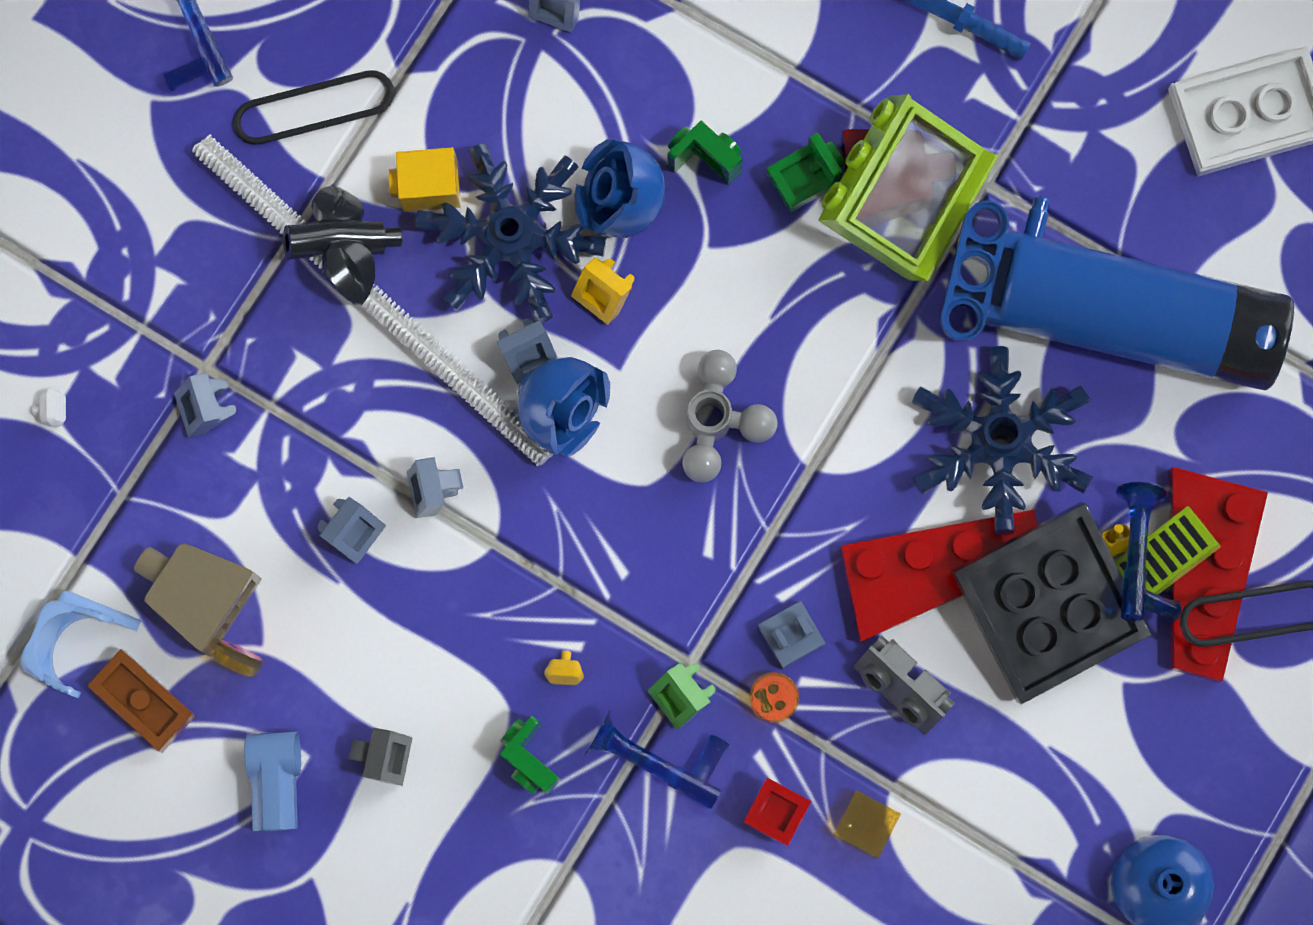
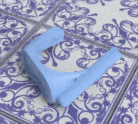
M63 591L58 601L46 603L39 613L36 627L21 655V667L26 673L46 683L48 686L79 699L81 692L74 690L71 686H65L54 671V647L62 632L72 623L87 618H94L109 624L115 623L137 631L141 620L73 592Z

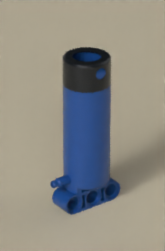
M1041 196L1034 198L1032 208L1029 209L1024 233L1008 230L1009 217L1007 212L1000 204L994 201H981L974 204L964 217L940 313V327L949 339L956 342H966L975 338L983 330L984 325L1259 390L1266 391L1274 385L1286 356L1293 327L1294 301L1290 296L1043 238L1048 218L1049 200ZM989 212L997 218L999 226L994 236L982 237L974 231L972 219L977 213ZM969 259L981 261L987 269L985 282L979 285L966 283L960 273L962 263ZM966 306L974 312L976 323L970 332L959 333L951 327L949 314L953 308Z

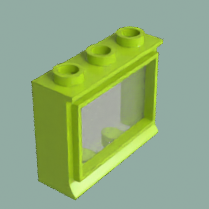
M909 94L888 96V98L880 101L870 116L872 126L864 140L857 142L849 152L846 159L848 168L841 181L833 184L824 196L822 206L825 209L818 221L907 280L929 281L999 156L982 148L911 99L912 96Z

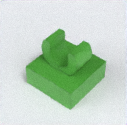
M680 662L668 670L647 690L676 730L690 722L711 702L709 698L716 691L713 684L701 690L692 678L701 669L698 664H691L685 668Z

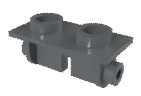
M881 636L871 645L853 668L861 675L862 680L871 690L881 693L898 709L899 715L906 723L917 727L926 735L955 704L948 697L951 692L926 670L915 681L911 679L907 674L918 662L899 646L894 639L889 642Z

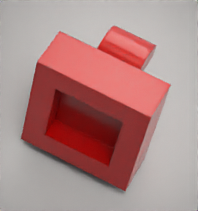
M767 777L743 823L788 847L812 801Z

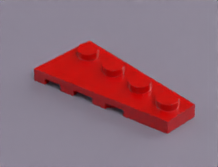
M1171 467L1169 469V487H1171L1169 520L1189 506L1221 546L1172 584V606H1170L1171 670L1220 683L1224 678L1232 643L1211 647H1198L1190 643L1182 633L1180 616L1183 608L1194 599L1245 590L1268 492ZM1243 598L1194 607L1188 616V628L1192 635L1202 640L1234 635Z
M1028 510L1013 513L1014 533L1010 535L995 534V517L842 545L841 553L859 643L865 642L882 632L904 624L919 615L963 596L951 570L1036 526L1035 511Z

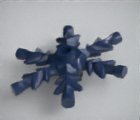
M478 144L473 146L469 152L479 174H468L467 179L474 186L485 192L476 196V198L491 204L489 216L477 220L471 209L467 207L464 217L455 207L447 202L442 204L444 214L418 210L416 214V229L441 231L436 238L437 243L450 241L462 235L460 245L465 244L474 236L480 238L484 243L482 255L465 256L472 263L471 265L457 268L449 273V277L460 281L442 300L456 312L473 291L477 299L482 300L486 291L487 276L496 282L495 265L501 261H508L515 267L509 279V284L519 280L515 293V305L520 306L527 299L534 322L538 320L541 323L552 319L553 315L543 293H554L555 287L537 274L545 271L546 268L531 262L532 252L538 247H545L550 256L555 260L558 250L569 261L578 264L580 263L578 252L604 257L607 238L581 235L585 228L580 223L560 231L561 221L548 230L538 224L540 212L557 210L549 202L572 194V189L562 187L579 168L571 158L564 155L549 176L543 167H539L536 173L535 191L526 185L527 202L522 205H513L507 199L513 183L503 186L507 172V163L502 161L497 167H494L487 144ZM509 226L519 227L517 233L513 236H505L501 232Z
M995 346L989 349L991 374L984 371L978 372L981 382L991 393L980 394L992 406L988 415L984 417L974 416L969 400L962 409L957 397L950 389L945 390L943 400L922 386L918 388L913 397L912 404L935 414L927 420V423L933 426L953 425L949 434L966 430L972 437V443L967 449L949 446L954 455H929L928 460L936 466L913 477V481L921 494L932 490L945 480L947 490L951 492L957 487L964 471L971 480L975 464L987 463L991 466L994 474L982 486H993V488L984 499L982 509L988 510L995 507V534L1010 535L1014 533L1013 507L1020 510L1026 508L1023 499L1013 487L1024 486L1012 474L1016 464L1029 463L1034 479L1042 471L1046 481L1054 491H1059L1060 480L1083 494L1088 489L1093 476L1069 466L1077 460L1076 455H1050L1055 445L1037 449L1032 443V436L1036 430L1054 434L1049 424H1074L1076 420L1067 413L1089 403L1090 398L1081 385L1057 399L1056 390L1051 388L1046 393L1039 408L1032 400L1028 416H1016V414L1012 413L1010 405L1021 394L1011 393V391L1020 380L1022 374L1019 370L1008 373L1009 349L1005 346ZM1004 439L1009 444L1001 445L994 442V440Z

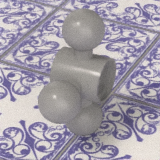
M723 350L709 351L701 358L698 365V373L701 380L706 384V389L694 395L688 405V425L692 434L697 438V444L686 451L682 464L685 474L691 480L699 483L709 482L719 474L722 463L718 451L713 447L714 441L722 439L730 428L739 429L745 439L754 443H762L769 440L777 429L776 415L765 405L754 404L745 408L743 412L732 411L731 403L722 391L723 387L728 386L734 380L737 373V365L734 358ZM704 406H715L722 411L724 417L715 426H704L697 420L696 414Z

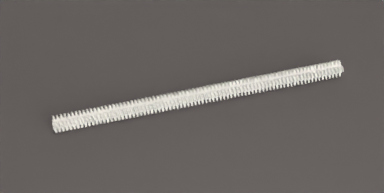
M211 134L193 147L192 152H196L195 156L200 157L199 160L204 161L203 164L208 165V168H213L212 172H217L216 175L221 176L220 179L225 180V184H229L233 191H238L237 194L242 195V199H246V203H251L250 206L255 207L254 210L259 211L258 214H263V218H268L267 222H272L271 225L276 226L275 229L280 230L281 234H283L286 225L306 223L305 219L302 220L300 215L297 217L296 211L293 213L292 208H289L283 199L281 200L279 196L276 197L275 192L272 193L271 189H268L267 185L262 183V180L260 181L258 177H255L254 173L250 172V169L245 168V165L242 166L241 161L238 162L237 158H234L233 154L228 152L229 150H226L224 146L221 147L220 142L217 143L216 139L211 137ZM323 255L310 257V261H314L315 265H319V269H323ZM378 285L372 288L369 297L361 306L366 308V312H370L371 316L375 315V320H379L383 327H388L387 331H392V335H397L396 339H399L403 344L405 343L404 346L409 347V351H414L413 354L418 355V359H422L423 363H427L426 366L431 367V371H435L436 375H440L439 378L444 379L443 382L449 383L448 386L453 387V391L455 390L457 394L462 395V399H466L470 406L475 407L474 410L479 411L483 418L488 419L487 421L492 423V426L497 427L496 430L501 431L505 438L510 439L509 441L514 443V446L519 447L518 450L528 455L527 458L532 459L536 466L543 465L554 455L528 438L519 419H517L518 412L513 415V408L508 411L510 405L508 404L504 407L505 400L500 403V396L495 399L496 392L491 395V388L486 391L488 385L486 384L482 387L483 380L478 383V376L473 379L475 376L474 372L469 375V368L464 371L466 368L465 364L460 367L461 361L455 363L457 357L455 356L451 359L453 353L451 352L447 355L448 349L443 352V344L438 347L439 341L434 344L435 337L430 340V332L425 335L426 329L422 332L420 331L422 325L417 328V321L412 324L413 317L409 320L407 319L409 313L404 316V309L399 312L401 309L400 305L395 308V301L390 304L392 301L391 297L386 300L388 297L386 293L381 296L384 292H382V289L377 292L379 290Z

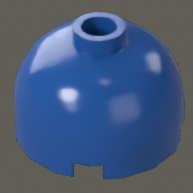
M606 139L595 146L585 159L581 169L588 171V174L585 178L584 186L576 184L574 193L575 212L580 225L601 236L628 238L646 230L658 216L665 202L664 174L654 157L632 143Z
M560 357L546 361L533 372L527 374L518 390V417L528 438L538 446L559 456L558 453L566 457L572 456L582 449L596 433L600 425L598 421H591L598 410V406L601 405L605 408L608 406L610 381L607 373L583 360L573 357Z
M1167 834L1142 837L1128 846L1114 863L1110 881L1114 904L1123 913L1126 920L1133 925H1196L1211 907L1215 890L1212 867L1203 853L1184 838ZM1169 874H1171V875L1173 876L1175 882L1172 881V879H1171V877L1169 876ZM1163 880L1166 882L1165 887H1163ZM1172 887H1175L1174 893H1173V894H1169V892L1171 891Z

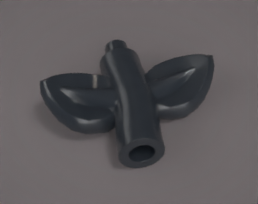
M324 187L318 191L311 204L317 222L286 225L284 227L283 246L285 256L289 260L323 255V273L328 282L348 301L362 306L369 297L375 281V262L372 255H383L385 247H401L402 231L401 228H384L381 221H362L365 213L362 202L357 197L340 187Z

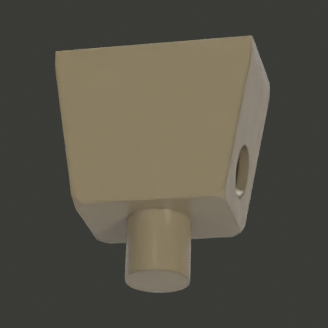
M183 542L177 547L171 558H168L151 546L146 548L134 567L136 573L154 583L145 596L144 602L196 649L210 657L213 656L262 580L261 577L246 567Z

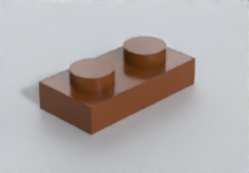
M120 649L87 685L153 747L162 753L196 717V714L123 649Z

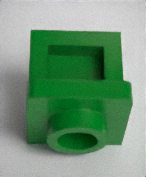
M702 120L691 130L687 126L682 128L668 144L670 149L667 154L668 166L674 172H677L695 154L728 186L742 173V157L739 156L742 151L737 143L723 132L718 136Z
M817 132L809 137L808 145L769 166L766 169V174L788 210L792 213L825 194L836 182H840L842 175L841 167L844 166V161L832 141L824 143Z
M533 716L526 723L519 718L512 724L500 740L506 746L500 755L516 767L511 777L532 795L539 788L549 795L561 779L524 748L542 726Z

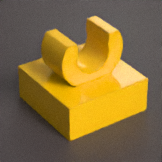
M594 257L584 266L571 297L608 325L619 315L632 288L635 277L629 274L623 279L612 270L615 264L614 260L607 259L601 262Z

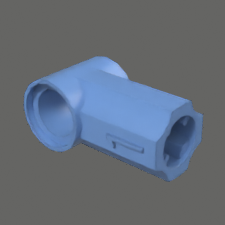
M298 732L247 734L244 745V759L247 777L251 779L253 831L298 829L296 776H299L301 772V744Z

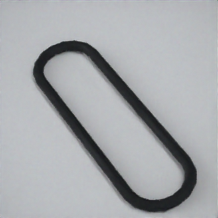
M368 70L253 99L242 104L236 111L234 129L238 137L244 142L255 145L377 115L391 105L394 97V86L390 78L384 73ZM369 77L380 79L387 88L385 101L381 105L368 110L263 137L248 136L241 128L242 115L248 109L255 106Z
M1301 581L1194 599L1183 608L1181 613L1180 627L1182 633L1190 643L1198 647H1211L1313 630V622L1202 640L1194 637L1188 628V616L1190 611L1196 606L1313 588V581Z

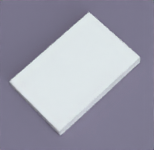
M1307 46L1172 83L1168 88L1197 177L1313 144V61Z

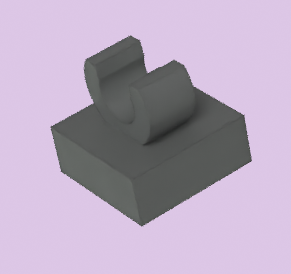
M373 728L370 743L352 740L348 759L365 764L364 778L403 786L413 737L390 730Z

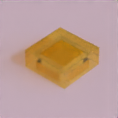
M856 790L833 836L878 859L901 813Z

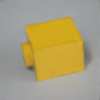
M453 147L396 152L397 168L389 169V188L391 197L399 198L404 212L443 209L442 204L445 202L455 208H461L458 160Z

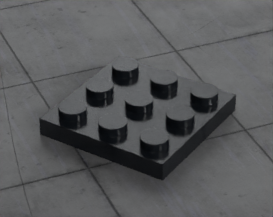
M1080 502L951 570L1016 702L1021 705L1151 636L1086 503Z

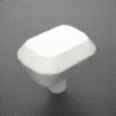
M48 389L40 395V405L32 407L33 414H40V420L43 423L60 427L66 420L65 395L57 389Z

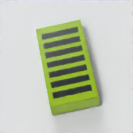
M1187 506L1116 560L1115 563L1132 597L1138 605L1143 607L1221 546L1193 510Z

